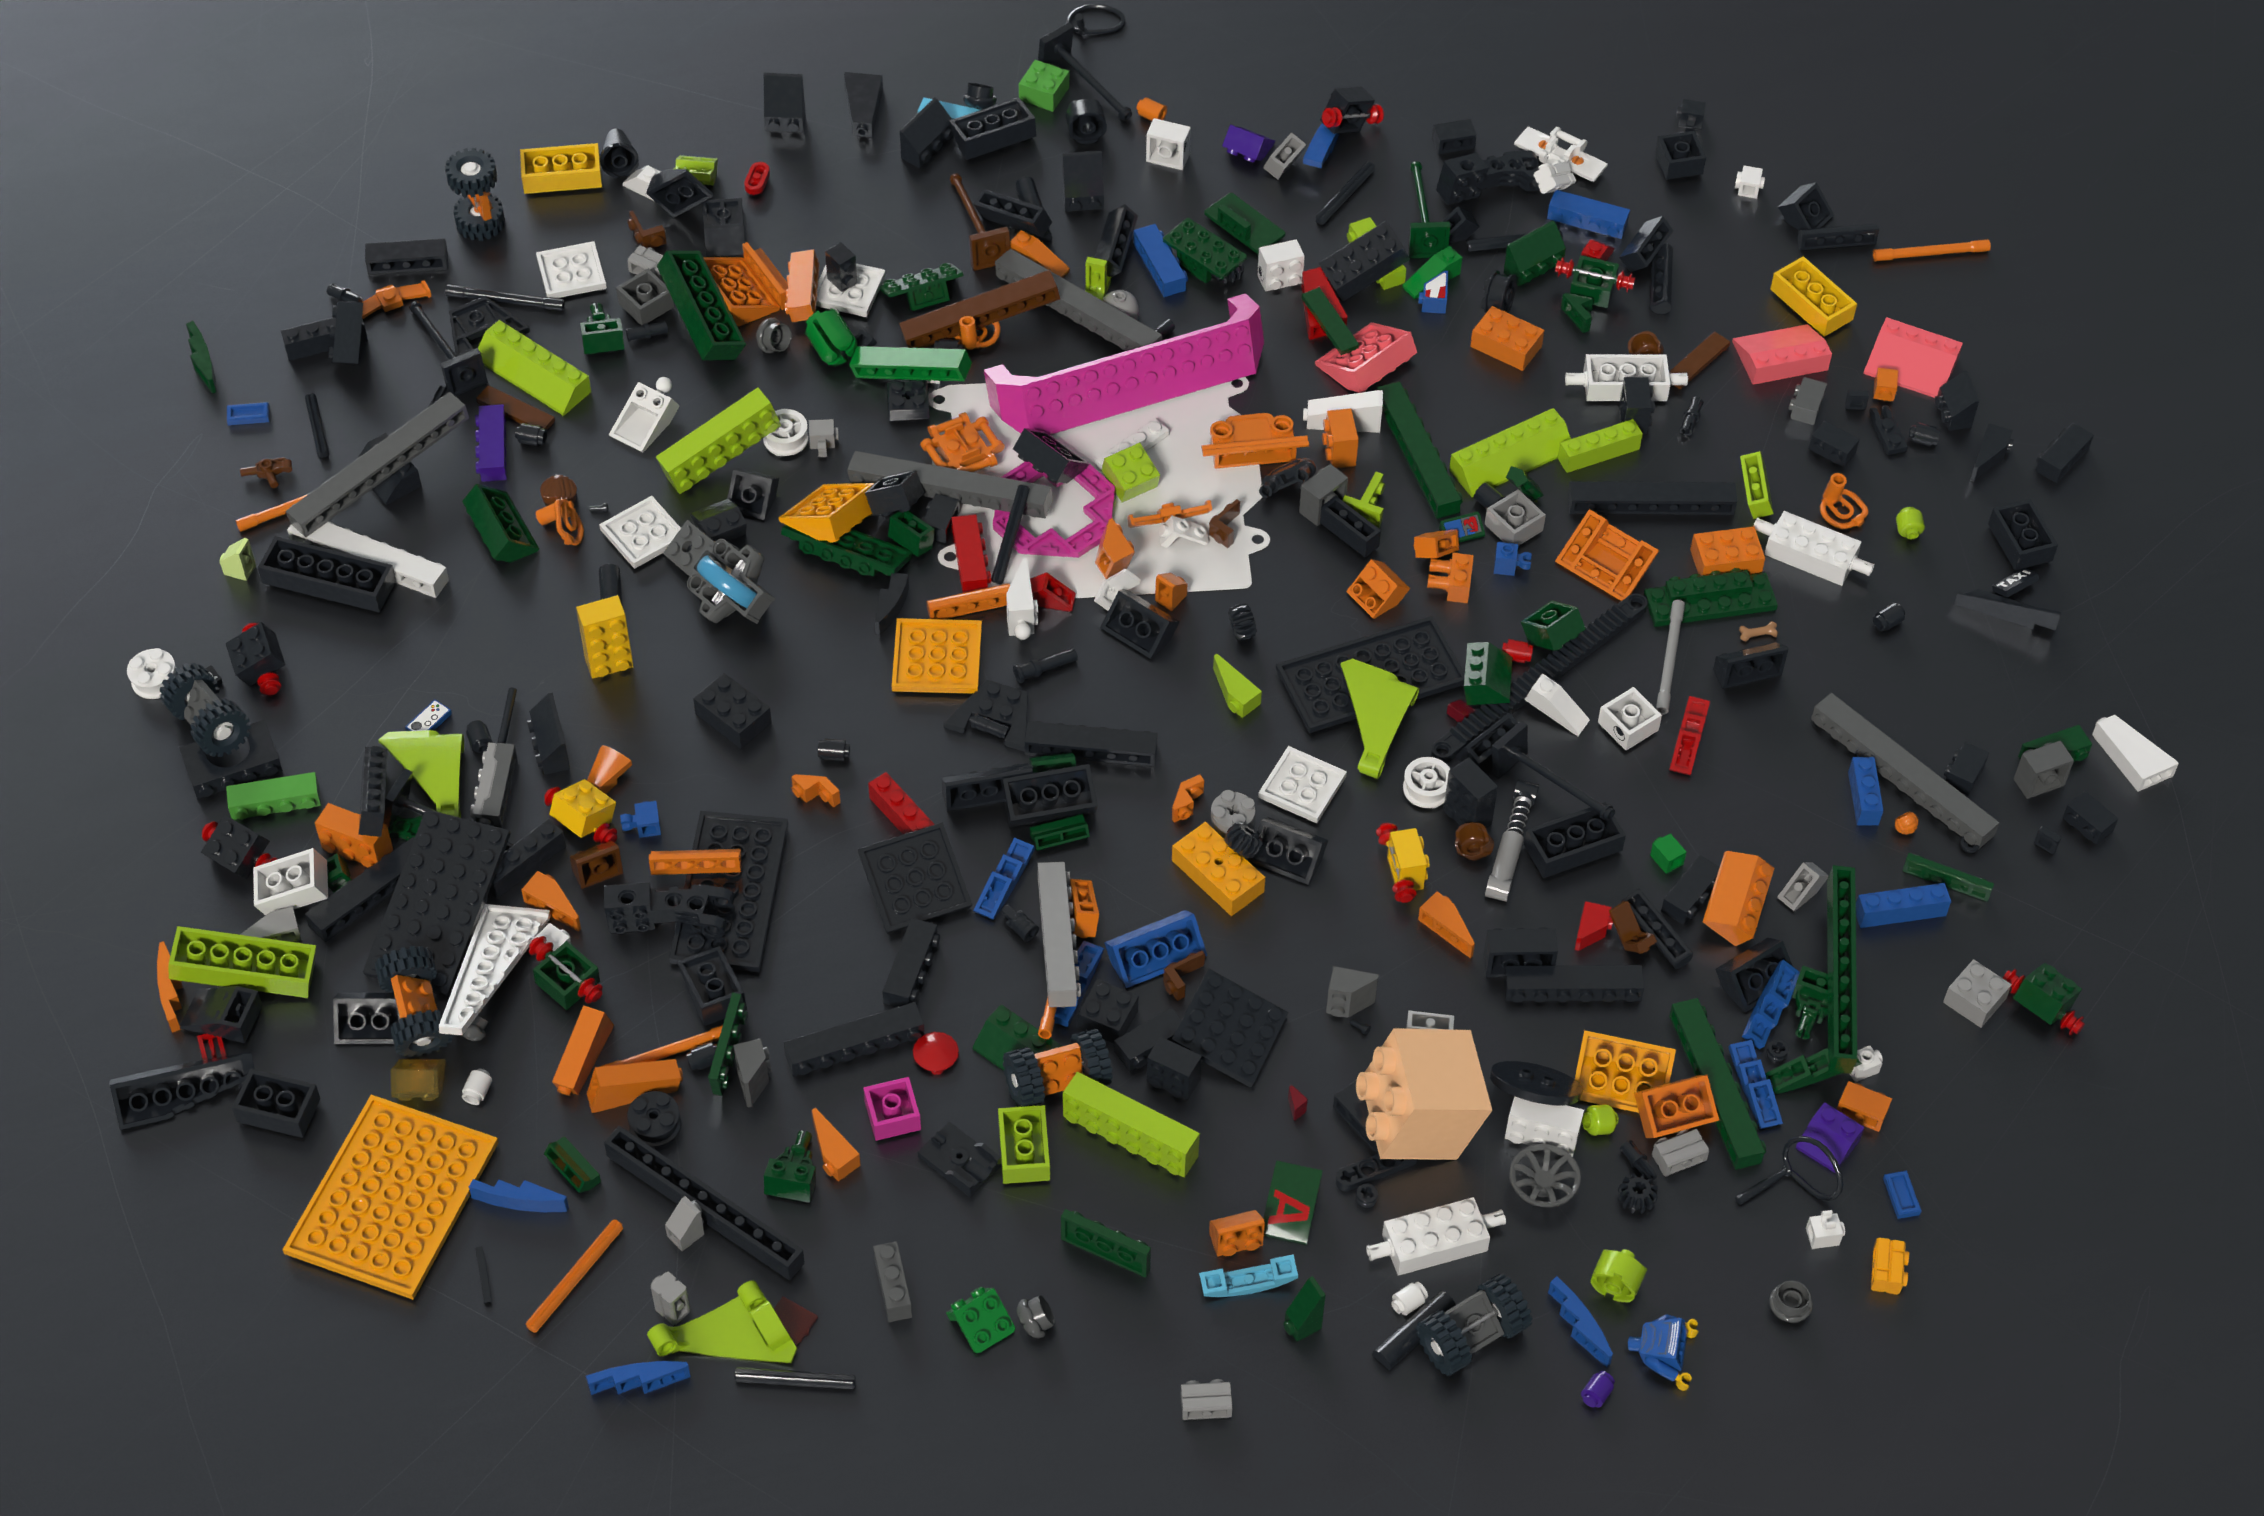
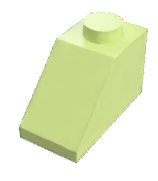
M243 538L230 545L227 551L221 555L220 565L224 575L245 581L248 580L256 566L249 539Z

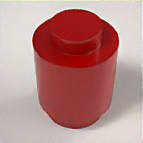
M1508 639L1507 643L1503 642L1502 651L1512 656L1514 662L1525 663V661H1531L1533 645H1528V642Z

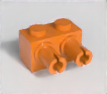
M1453 553L1450 560L1431 558L1429 572L1447 573L1448 577L1429 574L1427 588L1446 590L1448 592L1447 601L1468 603L1474 555Z

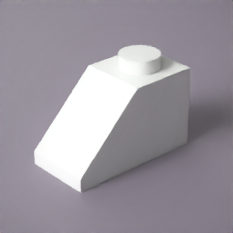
M647 165L632 173L623 182V186L653 200L646 194L652 176L661 171Z

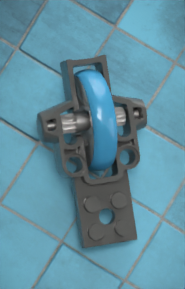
M687 520L663 552L667 558L690 576L687 580V587L702 600L699 609L700 613L713 623L717 624L737 610L744 617L758 624L759 619L775 600L771 594L757 584L765 557L750 545L739 549L724 539L714 541L695 524ZM692 544V549L687 552L688 546Z

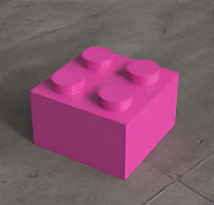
M909 1077L863 1087L864 1101L875 1141L921 1130L920 1114Z

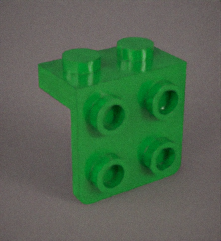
M983 1286L972 1291V1297L964 1301L962 1298L950 1305L952 1309L946 1312L950 1321L958 1322L975 1353H981L1015 1331V1326L995 1289H984Z

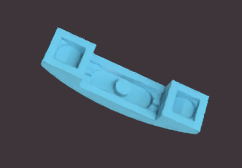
M1294 1255L1270 1259V1264L1225 1273L1223 1268L1199 1273L1203 1294L1206 1297H1231L1257 1293L1284 1285L1298 1278Z

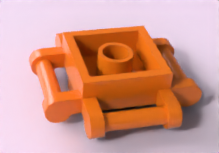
M966 412L959 414L957 418L935 426L933 424L928 426V432L932 439L926 438L920 443L922 449L927 451L936 466L968 472H975L988 466H996L998 462L995 454L1002 452L1005 448L1003 442L997 439L989 427L986 417H980L976 422L971 423ZM978 431H983L992 444L991 446H986Z

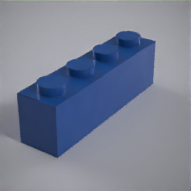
M1555 189L1548 207L1547 219L1622 239L1628 225L1630 209Z
M1156 224L1135 229L1133 244L1163 297L1186 291L1187 273L1185 270L1182 271L1179 259L1174 257L1172 248L1163 242L1164 234L1162 230L1159 231Z
M1945 883L1858 895L1856 901V918L1860 928L1944 917L1949 910L1951 899Z

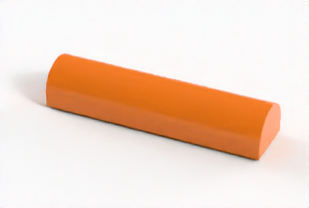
M1010 584L928 600L926 604L929 618L947 619L1007 606L1006 594Z

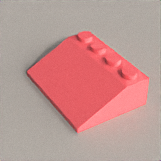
M1886 317L1863 374L1875 378L1878 368L1898 370V386L1935 398L1938 395L1939 388L1949 381L1959 359L1963 343Z
M1371 322L1353 335L1359 343V349L1340 355L1338 350L1334 348L1316 360L1315 365L1347 390L1362 393L1372 384L1382 380V377L1395 371L1399 365L1409 361L1417 353L1411 332Z
M1808 324L1732 339L1753 385L1827 371L1832 357L1826 340Z

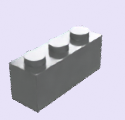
M897 1241L873 1246L874 1260L888 1323L912 1318L911 1302Z

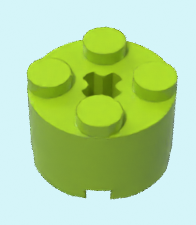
M1604 1249L1593 1271L1591 1285L1604 1296L1606 1292L1614 1295L1613 1300L1631 1302L1638 1293L1647 1268L1634 1258V1253L1629 1250L1623 1249L1619 1252Z

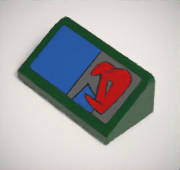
M1479 512L1440 521L1439 531L1458 529L1459 543L1485 536Z

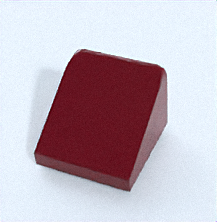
M1460 699L1447 706L1446 714L1461 723L1465 717L1468 718L1470 713H1474L1475 709Z
M1291 1085L1289 1087L1288 1101L1293 1120L1295 1121L1307 1112L1308 1099Z

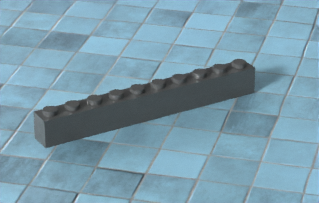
M1011 248L995 261L996 276L1010 284L1048 270ZM1051 272L1058 288L1060 300L1048 303L1046 306H1050L1060 314L1069 317L1074 322L1083 325L1091 332H1095L1105 340L1116 344L1126 351L1162 341V334Z
M451 392L439 398L430 407L424 409L419 415L406 422L397 431L391 433L379 444H376L368 452L358 457L346 468H343L335 476L326 480L321 486L286 510L290 524L305 538L469 419L465 404Z
M855 451L847 468L850 483L854 484L875 483L879 478L916 470L924 491L922 496L934 498L935 494L959 499V503L1011 512L1018 485L1023 484L1030 488L1023 515L1045 519L1053 501L1051 486Z
M1830 693L1814 706L1811 720L1818 727L1823 728L1832 738L1841 742L1850 752L1855 753L1857 756L1874 757L1876 769L1882 777L1891 781L1900 791L1905 792L1917 804L1927 809L1935 818L1945 823L1950 830L1955 831L1961 837L1964 836L1968 844L1978 845L1980 849L1995 836L2000 822L1833 693Z

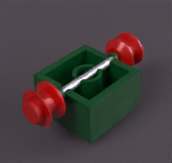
M1580 255L1578 265L1575 267L1572 259L1568 263L1562 257L1561 261H1557L1555 272H1558V277L1561 274H1566L1568 279L1573 273L1574 277L1571 283L1570 294L1593 298V305L1608 308L1615 284L1618 291L1623 287L1626 288L1628 293L1629 289L1633 290L1635 278L1632 277L1633 273L1625 276L1624 271H1622L1617 278L1619 264Z
M545 936L536 937L531 941L529 954H537L536 960L542 961L533 969L535 983L563 1008L568 1010L584 996H586V1003L596 1002L600 999L603 986L598 984L600 982L598 967L566 941L552 952L554 944L552 942L546 943L547 938Z
M2043 963L2027 977L2025 975L2017 976V969L2013 971L2008 970L2005 973L2003 979L2012 984L2011 994L2016 993L2013 999L2050 1025L2060 1019V1029L2067 1027L2070 1029L2069 1035L2073 1033L2078 1034L2085 1025L2082 1022L2084 1017H2075V1010L2068 1012L2082 991V988L2077 986L2073 980L2066 978L2056 968L2046 963Z

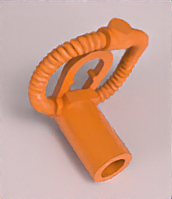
M964 316L959 320L961 336L959 335L954 338L960 340L961 344H964V348L968 350L989 347L997 341L1000 335L999 322L992 323L995 327L992 338L982 342L988 334L987 328L984 326L976 329L975 319L971 316ZM976 330H982L983 334L977 336Z
M1835 473L1831 476L1823 493L1820 513L1827 523L1836 528L1860 527L1864 523V518L1868 515V507L1858 495L1848 489H1844L1847 482L1846 477L1843 474ZM1842 495L1852 498L1862 509V513L1858 514L1848 523H1838L1831 519L1826 511V506H1828L1838 518H1851L1854 508ZM1840 501L1842 506H1846L1849 509V513L1841 514L1833 505Z
M558 499L555 503L536 511V518L542 526L556 521L557 531L564 540V544L575 546L580 544L584 535V528L572 501ZM569 517H571L570 520H571L572 526L570 525V523H569V521H568V518H569ZM561 518H563V522L569 531L572 532L578 528L576 539L563 530Z

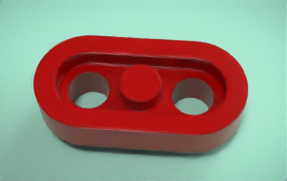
M756 162L751 165L744 181L747 193L757 195L764 190L770 176L768 164Z

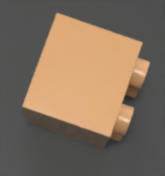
M1394 1028L1382 1047H1377L1374 1050L1372 1062L1365 1072L1359 1073L1356 1080L1357 1096L1360 1100H1366L1369 1112L1366 1120V1133L1369 1140L1376 1141L1380 1159L1457 1160L1492 1112L1471 1030Z

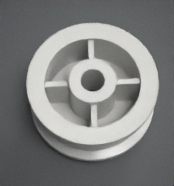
M791 409L776 410L775 413L781 426L763 438L765 447L776 456H790L799 453L808 443L807 421L805 417Z
M159 648L148 649L138 653L129 661L127 675L137 695L146 699H158L160 694H162L160 687H164L162 684L163 680L169 679L167 675L170 672L172 674L176 672L174 670L176 666L173 657L168 652Z
M1421 757L1412 761L1407 766L1404 775L1403 791L1406 798L1412 804L1422 808H1437L1444 804L1450 770L1449 766L1445 762L1433 757Z

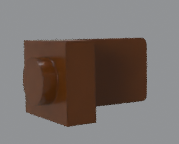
M629 211L630 219L627 222L630 230L635 232L634 236L637 244L641 243L645 248H654L667 244L665 229L662 225L643 230L635 213Z
M1236 499L1233 503L1226 505L1224 510L1220 514L1213 516L1209 522V535L1217 543L1227 548L1233 544L1234 530L1227 526V524L1239 515V500Z
M1623 901L1609 910L1625 950L1641 954L1647 952L1650 946L1657 942L1654 934L1641 932L1628 901Z
M1203 951L1191 953L1185 959L1177 963L1173 962L1164 969L1163 981L1166 991L1170 995L1173 994L1177 1001L1185 998L1186 985L1180 977L1205 965V953Z

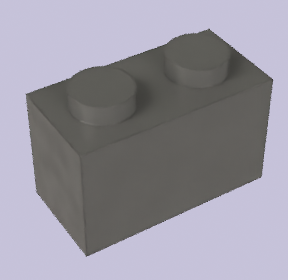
M1803 377L1801 385L1797 384L1794 396H1797L1796 399L1792 398L1789 410H1792L1790 419L1814 425L1825 395L1827 383Z

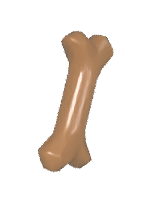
M1770 621L1766 626L1752 629L1740 626L1739 631L1742 634L1740 639L1747 642L1751 637L1765 634L1777 637V623Z

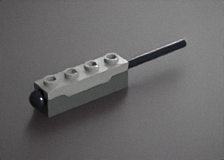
M513 687L508 690L497 744L488 743L487 751H483L482 763L484 765L483 769H479L478 781L480 783L479 787L476 786L474 791L476 801L475 804L471 805L470 816L474 818L475 822L502 828L517 760L515 744H506L517 689Z

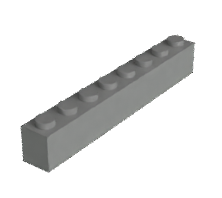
M1065 862L1038 863V890L1049 1007L1076 1006L1077 997H1081V985L1076 983V980H1079V966H1074V964H1078L1077 950H1073V948H1076V934H1071V932L1075 931L1074 918H1070V916H1073V903L1068 902V900L1072 899L1071 886L1067 887V884H1070V871H1065Z

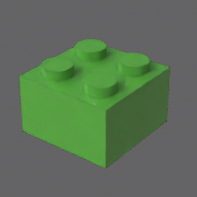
M1034 60L1019 82V98L1022 102L1053 112L1069 89V71Z

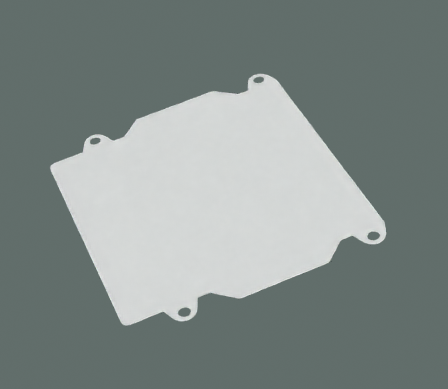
M1246 377L1239 378L1243 382V385L1239 388L1233 387L1231 385L1232 381L1051 434L1053 438L1090 463L1105 477L1103 472L1095 466V459L1155 418L1169 429V436L1146 451L1160 473L1158 486L1121 503L1116 493L1114 495L1112 518L1115 523L1121 526L1123 535L1133 544L1135 551L1127 570L1132 571L1135 576L1141 579L1139 585L1128 591L1136 595L1155 594L1156 576L1164 573H1172L1177 577L1183 578L1188 583L1187 592L1245 589L1251 586L1249 554L1264 549L1270 542V537L1265 531L1244 525L1243 515L1263 498L1259 493L1262 483L1259 465L1215 469L1213 456L1203 457L1201 445L1211 444L1210 427L1214 422L1226 421L1230 416L1241 415L1229 407L1228 398L1247 390L1249 381ZM986 383L948 385L929 394V405L935 409L950 412L952 419L959 417V414L964 412L967 413L971 423L976 422L980 417H986L989 427L997 439L1001 440L1005 445L1002 452L995 454L998 462L996 466H988L974 473L1002 477L1025 462L1013 450L1021 433L1002 421L990 407ZM937 395H942L945 401L937 404L933 401V398ZM978 431L986 446H991L992 444L983 431ZM1042 476L1033 483L1051 486L1053 501L1047 516L1044 519L1022 515L1020 524L1035 538L1052 528L1066 540L1093 522L1083 512V507L1095 500V498L1074 479L1056 488ZM1237 499L1240 501V513L1227 524V526L1234 530L1233 544L1227 548L1217 543L1209 535V522L1213 516L1220 514L1226 505L1233 503ZM1211 500L1212 511L1208 514L1184 519L1207 528L1209 540L1207 545L1179 536L1166 548L1160 546L1158 535L1159 528L1164 523L1134 528L1128 527V515H1133L1134 518L1156 515L1157 511L1162 509L1164 504L1174 503V506L1180 505L1181 510L1205 505V501ZM959 503L960 513L958 516L976 514L978 523L982 522L983 535H980V538L985 539L986 551H983V555L987 554L988 567L985 568L986 571H990L992 578L1003 540L993 530L995 510ZM1254 535H1261L1264 541L1261 544H1255L1252 542V537ZM952 544L940 550L938 554L939 562L946 567L959 570L957 557L954 561H946L944 559V555L948 552L956 554L955 545ZM1099 545L1079 558L1019 554L1013 548L1004 581L1001 585L1008 583L1011 585L1022 559L1027 558L1030 578L1047 572L1076 593L1075 598L1096 597L1102 582L1106 580L1095 564ZM991 581V583H988V588L998 586L1000 584H995Z

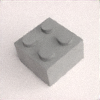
M1518 489L1487 508L1485 525L1504 543H1515L1519 546L1543 531L1546 515Z
M1973 959L1949 986L1943 1003L1982 1028L2006 1000L2012 984Z

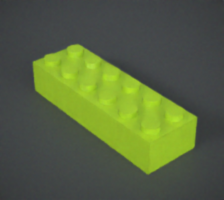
M756 388L657 455L656 459L668 481L681 494L702 479L707 478L709 474L718 468L723 467L734 457L742 454L743 451L753 444L758 443L762 438L774 432L781 426V423L771 402L759 388Z
M177 926L168 964L169 979L222 987L239 986L259 992L308 998L316 961V945Z
M1076 1072L1063 1092V1116L1069 1122L1077 1123L1085 1127L1089 1132L1105 1137L1112 1144H1119L1125 1147L1130 1153L1138 1154L1146 1158L1151 1164H1158L1166 1168L1173 1175H1180L1185 1178L1198 1158L1200 1133L1079 1072Z

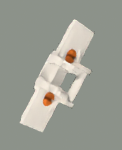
M1527 127L1514 142V145L1525 151H1533L1542 163L1549 162L1550 164L1557 160L1560 163L1568 162L1572 173L1593 182L1608 165L1583 152L1587 146V140H1581L1565 133L1559 127H1556L1550 133V136ZM1558 138L1573 145L1568 150L1562 149L1557 145Z

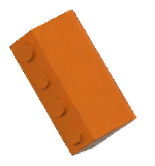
M1732 851L1724 852L1703 923L1734 946L1753 939L1775 868L1756 855Z

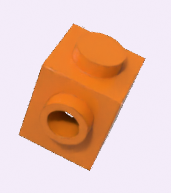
M1877 369L1874 380L1873 399L1894 401L1898 384V370Z

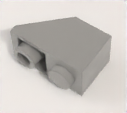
M686 1196L680 1200L665 1224L667 1237L682 1252L704 1235V1221L701 1217L702 1209L695 1201L691 1202Z

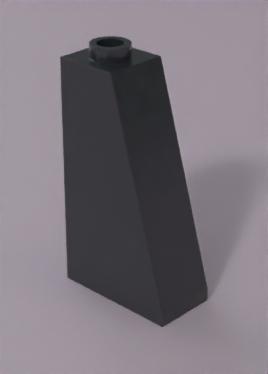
M844 72L845 91L853 136L872 137L883 91L882 75Z

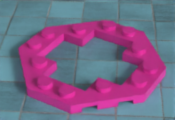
M1024 462L1001 478L1033 483L1042 476L1047 479L1048 475L1033 469L1032 463ZM1089 463L1088 467L1073 479L1095 498V500L1083 507V512L1093 522L1066 540L1052 528L1035 538L1020 524L1013 548L1019 554L1079 558L1099 545L1107 522L1113 515L1115 486ZM1051 482L1056 488L1063 484L1060 482L1058 484ZM995 510L993 530L1003 538L1010 512Z

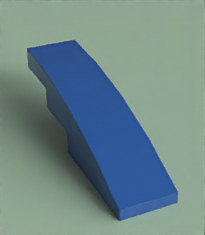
M1322 123L1308 146L1303 158V164L1322 168L1324 161H1327L1329 153H1332L1340 133L1333 134Z
M1017 838L1013 839L1006 855L1003 854L995 872L992 871L973 910L974 912L993 920L996 918L1024 872L1035 850L1034 845Z
M1085 941L1082 942L1077 951L1078 964H1074L1075 967L1079 966V980H1076V983L1081 985V997H1077L1076 1006L1057 1007L1054 1018L1055 1023L1068 1027L1097 969L1104 952L1103 947Z
M1784 960L1780 961L1766 984L1742 1034L1745 1040H1752L1753 1045L1759 1050L1765 1046L1771 1029L1777 1026L1782 1010L1789 1005L1800 971Z
M1748 1040L1730 1044L1728 1048L1736 1073L1759 1128L1764 1129L1783 1124L1770 1079L1767 1080L1761 1059L1758 1060L1753 1041Z
M473 1179L468 1186L471 1198L494 1206L532 1212H567L569 1209L566 1196L526 1180L523 1181L520 1188L498 1180L493 1187Z
M1556 1276L1550 1282L1548 1294L1561 1304L1559 1315L1573 1326L1571 1337L1608 1368L1611 1364L1613 1353L1602 1330L1576 1294Z
M656 1361L609 1368L587 1375L586 1379L591 1395L614 1386L617 1394L640 1386L644 1394L691 1376L687 1362Z

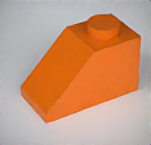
M1458 529L1429 532L1414 537L1416 558H1439L1458 551Z
M1172 573L1158 574L1156 576L1155 601L1172 612L1187 596L1188 583L1183 578L1177 577Z

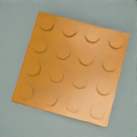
M897 618L892 691L972 694L978 691L982 620Z

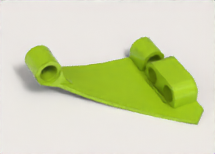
M1355 659L1341 662L1340 665L1351 696L1364 745V752L1357 769L1362 774L1379 779L1389 747L1409 705H1414L1419 688L1398 681V678L1391 672Z
M433 730L387 732L378 739L379 743L405 769L413 772L412 777L436 804L437 812L461 818L459 782L461 753H464L465 748L463 733L439 734Z
M753 1280L741 1285L737 1290L739 1296L724 1305L680 1326L670 1327L665 1323L657 1324L647 1333L651 1344L659 1356L682 1351L724 1358L792 1363L797 1347L771 1303L765 1298L757 1282Z

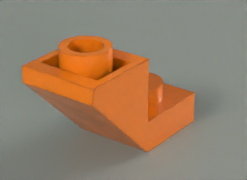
M797 774L792 776V792L796 797H801L806 803L820 795L821 799L824 802H829L833 808L840 804V791L827 777Z
M1200 774L1181 782L1172 807V820L1174 823L1179 820H1185L1193 815L1194 801L1192 799L1204 793V779Z

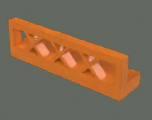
M748 242L742 244L745 261L780 306V309L784 310L785 303H787V281L761 248L753 250Z
M741 849L651 851V854H649L651 875L741 872Z

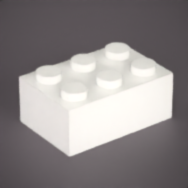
M314 848L253 867L254 906L264 915L277 911L280 908L293 906V909L328 899L327 860Z
M1514 1096L1505 1139L1516 1144L1522 1143L1530 1146L1536 1144L1554 1145L1565 1150L1573 1157L1584 1110L1568 1105L1540 1104Z

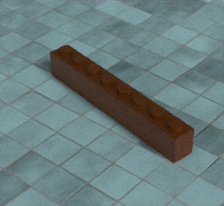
M1050 270L908 319L899 323L908 348H925L933 345L936 340L941 338L950 339L961 335L959 320L964 316L973 317L976 329L1060 300V296Z

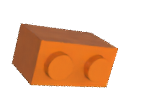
M1848 1081L1837 1110L1860 1125L1879 1132L1892 1098L1887 1097L1881 1092L1867 1089L1859 1083Z

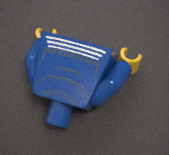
M1665 1314L1652 1322L1645 1323L1642 1328L1641 1337H1629V1351H1639L1647 1367L1670 1381L1676 1380L1677 1388L1681 1391H1686L1689 1385L1683 1383L1682 1379L1690 1382L1692 1377L1686 1372L1680 1375L1678 1371H1682L1687 1337L1694 1338L1699 1332L1695 1330L1698 1322L1695 1319H1690L1686 1323L1682 1318Z

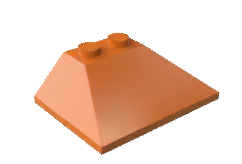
M1589 509L1555 562L1619 601H1622L1632 594L1659 553V550L1643 540L1639 542L1610 525L1607 519Z

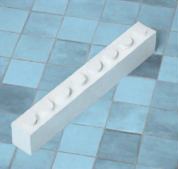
M329 521L306 538L292 525L287 529L290 540L391 564L395 573V583L437 598L449 581L447 569L442 564L431 562L422 556L410 554L403 549L394 548L385 542L373 540L369 536L360 535L348 528L344 529L336 526Z

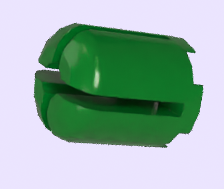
M830 308L832 311L822 313L818 310L806 321L807 327L804 333L823 362L831 366L842 365L849 361L847 356L853 357L857 348V340L836 309Z

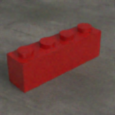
M976 514L952 517V533L962 593L988 588V583H991V574L985 568L988 567L987 554L983 555V551H986L985 539L980 538V535H983L982 522L978 523Z
M887 772L868 783L869 798L903 835L935 825Z

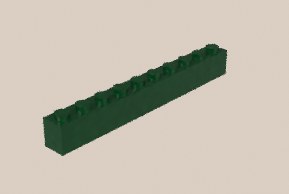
M1833 865L1827 879L1828 1071L1852 1074L1857 1062L1855 868Z

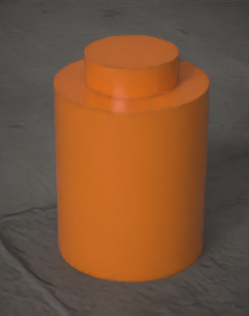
M1145 97L1137 104L1138 115L1151 121L1154 118L1164 120L1167 106Z

